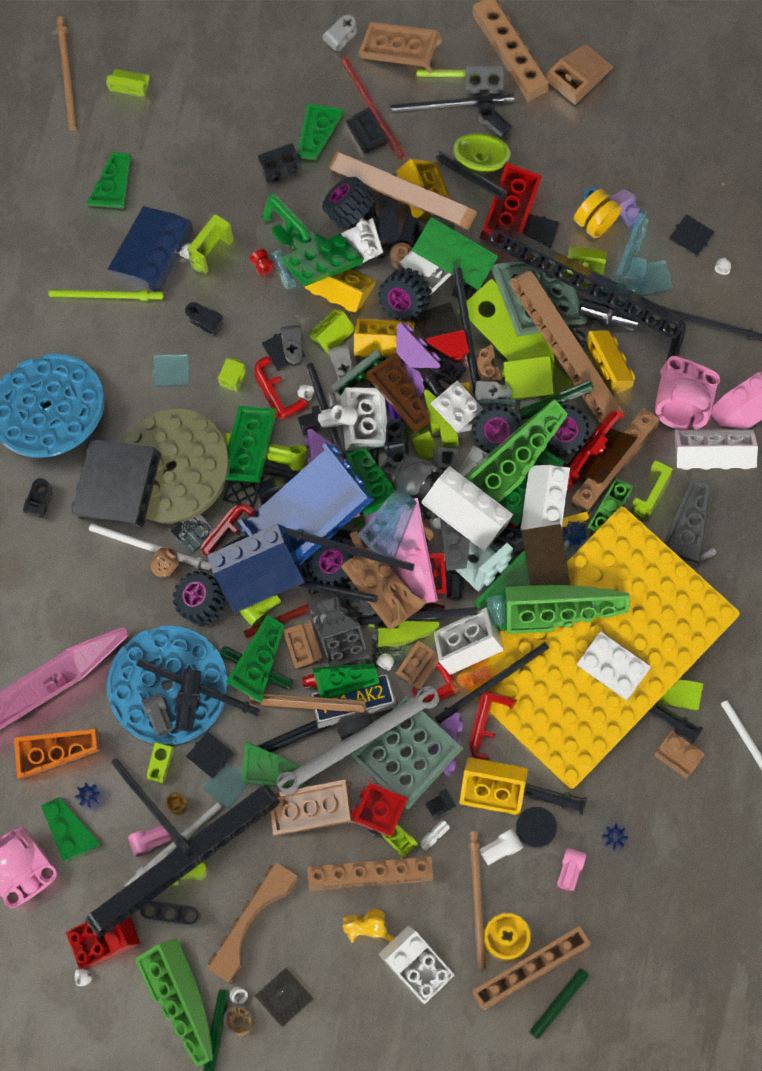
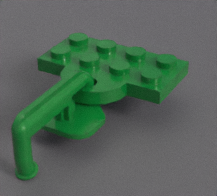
M271 193L268 196L261 218L266 221L272 220V211L274 209L286 221L274 226L271 233L280 244L292 247L293 252L283 255L281 262L304 287L363 263L364 258L341 234L325 239L320 234L310 232L304 223L275 193Z

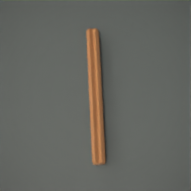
M263 693L262 702L258 703L249 697L251 705L362 713L365 712L366 708L364 700Z

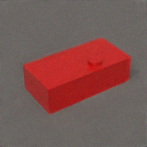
M506 163L498 186L504 189L507 195L503 200L496 197L493 198L479 237L480 239L490 242L491 234L500 225H506L520 233L523 232L542 175ZM498 233V236L504 239V236Z

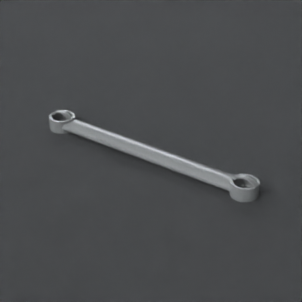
M431 686L421 688L416 697L293 772H284L279 775L277 786L284 794L294 793L299 785L424 708H434L439 702L437 691ZM435 694L431 702H422L427 695ZM294 779V784L290 788H282L286 781Z

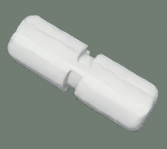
M441 820L432 829V832H429L419 842L420 847L427 851L437 841V838H440L449 830L450 826L448 823Z

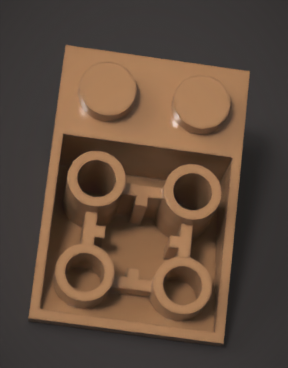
M584 44L560 59L548 71L549 84L576 105L613 69V66L591 47Z

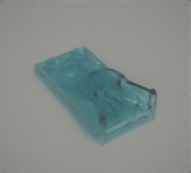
M642 209L639 210L615 276L616 283L637 293L645 279L647 259L634 256L639 254L642 239L645 238L648 229L649 219H646L647 211Z

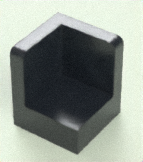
M319 405L311 407L312 413L298 417L303 436L308 435V429H312L315 432L326 429L321 427L320 422H318V415L321 414Z
M447 789L440 791L439 796L426 802V807L435 822L456 810V805Z

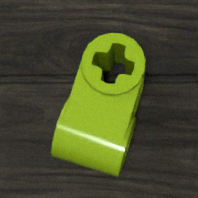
M397 824L395 836L391 838L382 834V837L402 859H406V856L415 847L418 848L419 844Z

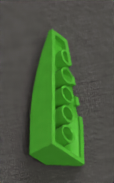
M554 399L500 443L464 477L499 503L522 483L527 472L535 464L540 453L543 452L551 437L554 436L567 417V412Z
M570 585L505 587L507 634L554 631L556 627L565 626L566 628L580 621L585 623L593 621L592 619L600 616L607 618L629 612L630 595L629 593L609 589Z
M174 938L159 943L136 957L135 960L154 1002H159L163 1008L161 1013L165 1019H170L174 1025L172 1030L176 1036H181L184 1041L183 1046L198 1068L213 1060L210 1034L202 999L178 939Z

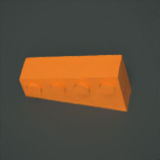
M89 729L15 737L17 778L23 780L99 752V731Z

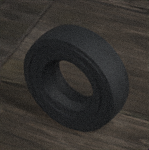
M369 714L358 716L342 724L337 729L338 734L342 740H345L373 723V720Z

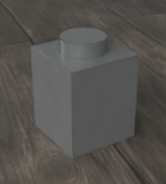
M434 448V464L441 469H447L449 466L457 469L458 449Z

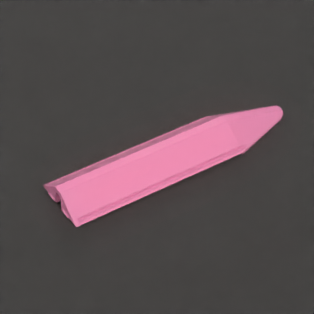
M118 628L68 647L64 652L0 691V730L82 680L129 636L128 631L125 628Z

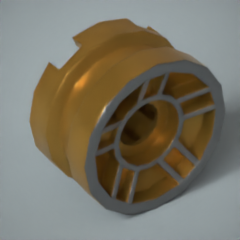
M234 1005L226 1011L224 1024L229 1032L242 1036L252 1030L254 1016L246 1006ZM238 1016L243 1018L241 1024L235 1022Z

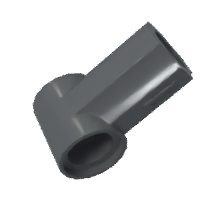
M161 693L141 700L157 736L166 735L174 730L166 712L167 707Z

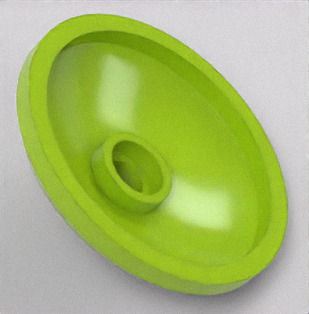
M468 134L460 137L454 144L453 152L456 159L465 167L475 171H495L504 167L510 160L509 147L502 140L491 135Z

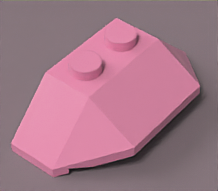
M762 371L726 393L713 406L711 416L719 427L749 429L762 420Z

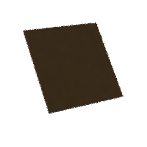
M610 428L604 435L608 439L605 443L606 448L601 454L589 455L577 474L603 483L638 437ZM577 452V453L575 454V456L571 459V461L567 464L568 467L570 466V464L572 463V461L574 460V458L576 457V455L578 454V452Z

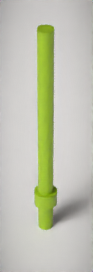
M49 289V297L118 298L148 301L149 299H164V292H150L147 289H140V291Z

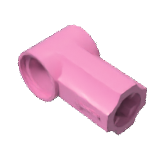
M162 825L148 831H138L128 836L134 857L145 855L152 851L153 848L172 841L171 836Z
M567 847L557 883L558 887L574 891L587 853Z

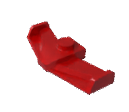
M612 410L588 437V440L585 442L586 444L580 449L568 467L570 468L569 475L574 479L579 478L577 473L589 455L601 454L606 448L605 443L608 440L604 435L619 418L625 417L621 411Z

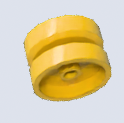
M598 189L592 193L578 208L573 218L580 227H586V232L593 239L604 234L617 220L622 211V206L615 200L609 201L610 196L603 189Z
M502 913L495 916L488 923L485 929V946L488 953L494 959L501 962H514L527 952L530 945V930L527 923L521 917L512 913ZM505 935H509L511 937L510 942L508 940H503Z

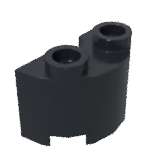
M406 217L399 243H407L412 248L424 230L416 217Z
M278 476L264 481L259 491L261 506L283 488L291 478Z

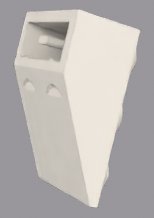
M407 926L378 954L423 1004L428 1002L454 976L451 970L410 926Z

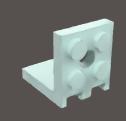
M470 541L469 556L475 555L479 561L471 563L468 560L467 568L456 569V571L480 592L484 585L488 586L493 582L496 574L499 572L503 573L508 568L513 548L506 543L497 552H494L490 547L483 551Z

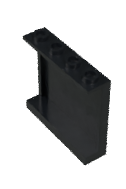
M90 439L89 445L86 447V458L81 467V478L76 487L77 493L75 501L72 503L71 514L79 519L86 517L132 524L136 528H143L161 453L154 447Z

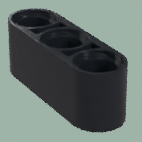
M150 901L140 909L141 916L149 922L190 928L198 926L201 922L199 911L192 906ZM149 906L155 907V913L152 916H146L145 914ZM169 909L176 911L172 919H167L165 915ZM190 912H195V920L187 922L186 915Z

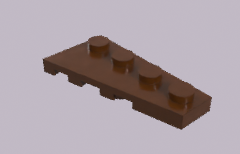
M397 353L366 373L369 381L414 433L430 423L431 419Z

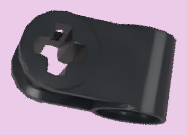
M196 302L189 303L185 308L187 321L211 335L215 334L223 320V316L220 313Z
M441 355L438 356L441 359L439 363L442 367L439 369L428 368L430 375H437L440 380L448 385L459 381L462 373L466 372V368L463 365Z
M392 419L386 425L385 452L387 457L401 453L407 455L409 453V434L400 419Z
M39 478L32 483L29 495L24 503L23 513L36 514L42 519L45 517L53 493L52 487L47 480ZM47 486L44 492H38L39 487Z

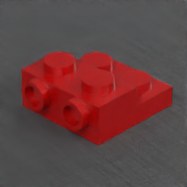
M369 782L368 787L364 786L359 798H362L360 805H356L352 812L353 822L392 838L408 798Z

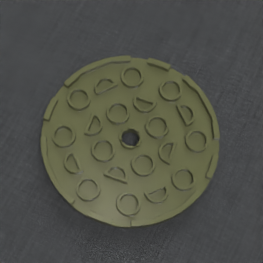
M180 408L156 412L140 421L123 441L125 444L154 447L161 453L146 519L163 524L187 521L207 510L221 494L230 469L228 445L218 427L202 414ZM176 461V468L174 470H169V462Z

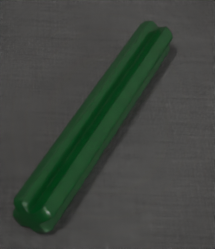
M586 380L519 409L520 416L525 420L534 416L554 399L559 404L591 392L594 390L591 380Z
M223 646L220 651L222 657L235 664L238 663L242 656L241 653L227 646ZM273 669L270 670L269 681L285 689L291 688L293 679Z
M581 968L577 970L529 1030V1033L534 1038L540 1039L587 980L589 974Z
M220 989L218 991L210 1031L213 1060L204 1064L203 1071H215L224 1026V1015L229 1001L230 992L228 990Z

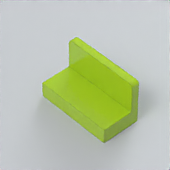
M114 69L113 74L108 75L106 82L109 90L145 97L150 76Z
M569 246L568 258L604 276L607 251Z
M334 309L308 333V336L311 340L318 342L324 351L329 354L328 349L338 347L355 331V327L344 312Z
M679 679L660 698L658 703L662 706L698 711L703 683Z

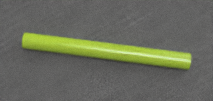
M417 69V77H466V70L432 69V74H429L427 69Z

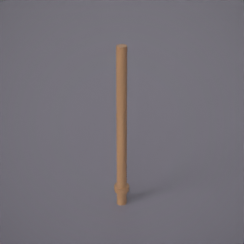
M58 17L56 33L59 35L69 130L74 131L77 127L66 39L67 27L65 26L64 17Z
M478 831L470 832L468 848L471 849L478 970L486 969L479 859L481 844L478 842Z

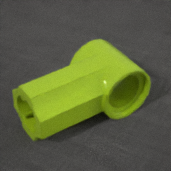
M271 444L268 451V460L287 464L292 470L300 471L307 466V448L303 445L287 447Z
M276 595L239 612L254 627L281 600Z

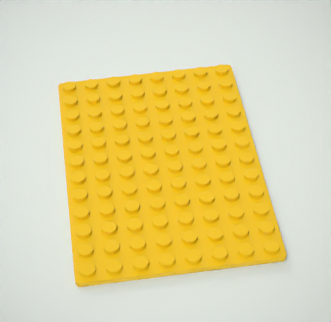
M625 507L617 509L568 560L567 567L570 586L593 587L629 593V612L607 618L602 616L592 619L593 621L587 623L584 621L573 623V626L566 628L565 626L556 627L554 631L507 634L506 628L503 632H499L504 650L466 667L456 678L457 682L471 693L533 649L546 642L549 646L548 650L487 691L517 699V703L512 710L506 705L492 702L490 713L570 789L576 788L740 615L739 611ZM600 632L651 667L628 701L577 666V663ZM481 696L476 698L478 702H480Z

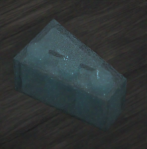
M404 489L393 492L357 536L375 553L395 558L417 502Z

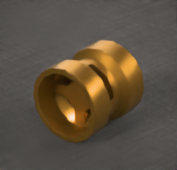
M172 792L166 797L165 804L170 813L178 816L187 811L188 802L184 795L179 792Z

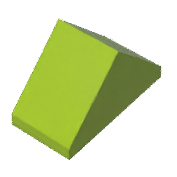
M424 426L414 433L410 427H407L408 439L417 457L425 461L432 459L436 446L428 428Z

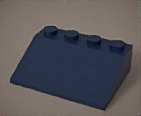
M143 206L107 270L148 290L159 292L180 256L179 252L182 245L188 241L193 232L191 221L175 213Z
M275 524L207 555L213 575L233 613L242 611L305 583L290 537L285 535L286 527Z

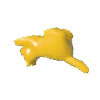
M371 909L364 917L358 915L343 917L345 922L342 924L343 931L350 938L351 943L359 935L381 937L389 942L395 939L394 936L387 933L384 920L385 914L380 909Z

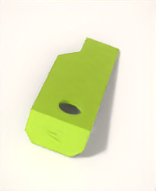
M492 278L466 301L470 322L508 361L550 356L553 360L556 393L575 386L554 364L553 351L541 333L517 337L497 283ZM484 301L491 302L495 306L494 315L488 318L483 317L478 310L480 303Z

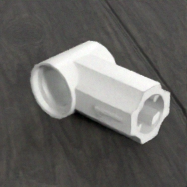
M341 405L323 410L318 415V422H320L323 428L344 424L351 426L357 420V411L354 408Z
M511 829L500 835L494 842L479 849L489 866L506 855L515 854L524 846L514 829Z

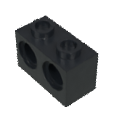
M293 143L257 155L266 183L270 181L276 182L281 177L295 175L302 170L301 161ZM288 159L293 160L291 163H286L285 161ZM269 166H275L274 169H267Z

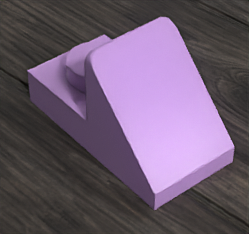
M624 189L610 197L609 201L615 200L622 206L619 216L627 228L631 229L645 221V216L635 203L636 196Z

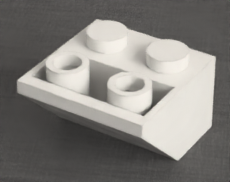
M412 251L400 261L405 270L412 268V271H419V275L423 274L425 276L424 280L430 284L428 287L431 288L432 293L452 275Z

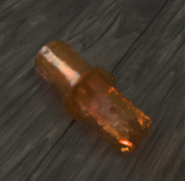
M484 666L471 673L466 672L467 675L451 681L450 685L454 693L470 686L475 687L474 684L491 678L487 667Z

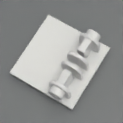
M361 218L357 221L355 227L341 233L364 258L363 262L384 253L373 218L368 221Z
M458 381L430 403L456 432L460 431L484 410Z

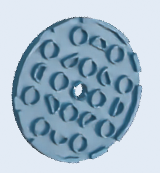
M45 354L44 357L34 360L30 358L18 364V368L10 374L7 372L0 380V442L17 454L37 458L59 455L78 446L97 427L104 410V390L96 372L84 361L64 354ZM47 402H50L52 404V406L50 405L47 408H42V406Z
M159 626V628L145 630L132 637L133 639L116 654L107 679V694L110 707L117 720L133 736L152 744L155 742L163 745H176L188 742L203 734L220 716L225 703L200 693V704L195 714L193 732L176 730L175 724L178 711L176 700L178 692L181 690V684L172 681L173 687L170 690H164L162 684L169 679L136 666V663L140 658L180 676H183L184 669L202 671L200 684L228 695V683H226L228 679L227 670L218 650L201 634L180 626ZM158 693H161L167 707L166 712L174 729L170 733L161 736L156 735L151 719L147 716L141 701Z

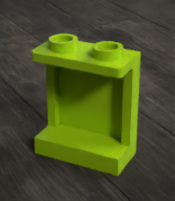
M216 214L212 216L187 248L191 266L196 271H203L206 274L209 271L206 257L221 239L230 245L234 240L230 223Z
M550 356L504 362V368L501 369L502 380H505L506 385H509L512 389L511 398L508 400L509 404H514V401L549 397L556 394L553 360Z
M656 460L651 466L649 479L656 482L650 496L646 502L636 497L633 500L631 512L637 519L649 521L670 482L673 468Z

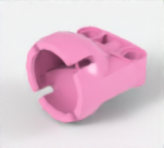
M671 356L660 370L661 379L655 401L656 414L662 423L671 428L689 430L692 424L695 430L700 429L708 423L711 417L720 377L715 371L681 357Z
M19 826L0 837V896L8 907L15 908L42 891L56 878L54 864L46 856L31 833L23 826ZM44 868H51L52 874L43 876L41 871ZM11 892L18 894V898L14 901L7 899V895Z

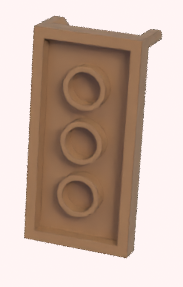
M370 22L359 51V56L363 59L424 66L428 73L432 74V68L429 64L435 47L441 45L443 39L438 30Z
M373 544L365 549L379 553ZM354 556L341 566L360 592L378 595L377 602H369V604L389 630H392L411 617L426 604L425 599L423 600L410 592L388 564Z
M340 780L300 788L292 794L275 793L280 803L271 811L273 835L280 836L346 822L355 824L353 822L354 818L351 817L352 808L349 793L352 782Z

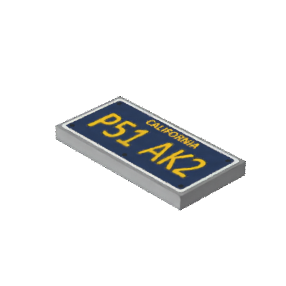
M388 673L378 675L379 684L336 697V699L364 700L366 708L363 713L314 709L318 728L348 721L361 715H371L395 708L397 704ZM319 691L310 693V697H320Z

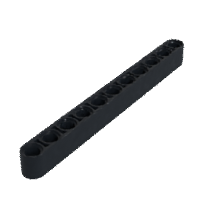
M506 225L498 226L490 236V242L496 248L669 338L677 337L684 327V320L681 316ZM498 233L502 234L504 236V239H501L498 236ZM515 242L519 243L522 248H518ZM532 251L536 252L539 257H535ZM549 260L555 262L556 266L551 265ZM566 269L571 270L573 275L568 274ZM584 278L588 279L591 284H587ZM601 287L607 289L608 293L603 292ZM618 297H623L625 302L620 301ZM635 306H640L643 311L637 310ZM653 315H657L660 320L655 319ZM670 324H675L677 329L672 328Z
M268 785L261 786L188 840L187 843L192 848L189 854H185L180 847L92 911L86 917V923L97 937L106 935L274 810L280 803L279 798Z

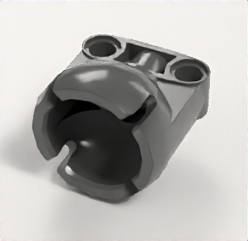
M401 453L387 457L380 469L398 492L402 501L418 498L421 517L431 515L433 512L421 502L432 488L433 482L435 483L444 471L436 464L410 454L404 455Z

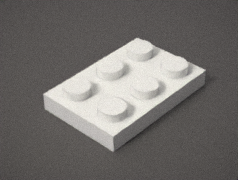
M602 632L598 634L577 663L578 667L626 701H628L651 669L648 664Z

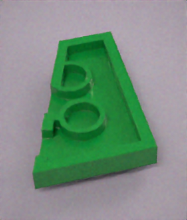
M307 103L297 152L299 158L317 160L345 112L343 108Z
M111 153L102 170L99 181L96 182L91 196L86 201L87 206L125 208L132 158L130 153Z
M374 663L312 668L321 698H336L380 683Z
M247 741L245 742L242 783L277 786L279 775L284 772H293L301 767V765ZM294 779L286 781L282 786L291 787L294 784ZM304 782L298 788H303Z
M60 797L41 805L63 862L102 846Z

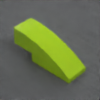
M428 389L424 390L427 413L431 419L430 427L432 433L440 432L443 448L459 446L457 432L430 404L436 397Z
M403 621L398 625V629L379 628L378 648H392L417 642L439 629V622Z

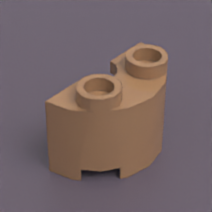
M492 344L481 349L477 358L478 376L480 381H494L501 384L499 369L493 366L495 365V354Z

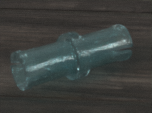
M277 250L271 254V257L277 268V275H280L284 288L288 290L295 287L296 283L291 272L281 262L282 250Z

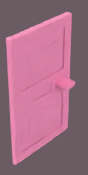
M418 498L395 503L367 516L364 514L370 546L373 544L382 555L414 563L413 572L389 566L412 594L423 600L425 599L426 603L438 601Z

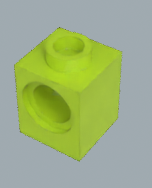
M226 358L218 376L219 385L238 391L246 373L243 362L235 358L232 360Z

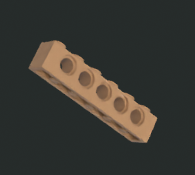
M482 0L474 4L473 16L527 101L529 102L548 92L549 79L545 73L542 74L538 61L530 55L531 52L528 45L523 44L519 31L517 29L514 30L510 17L503 13L501 3L498 0ZM509 46H514V47H516V48L510 49V48H508V47H509Z
M645 408L641 410L624 432L638 437L603 483L589 478L584 482L572 498V505L582 513L587 511L588 515L612 486L616 477L620 476L657 429L659 418Z
M432 856L307 866L310 891L434 881Z
M578 926L471 991V994L483 1012L590 947L591 943L581 927Z

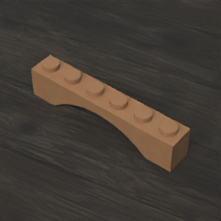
M277 862L274 866H269L265 873L266 879L263 883H259L253 892L255 896L252 901L248 900L242 909L243 915L240 919H235L231 926L232 932L229 936H225L219 945L221 949L217 955L214 953L208 961L210 965L208 969L229 984L233 982L242 968V943L250 923L268 904L288 896L298 880L296 874Z

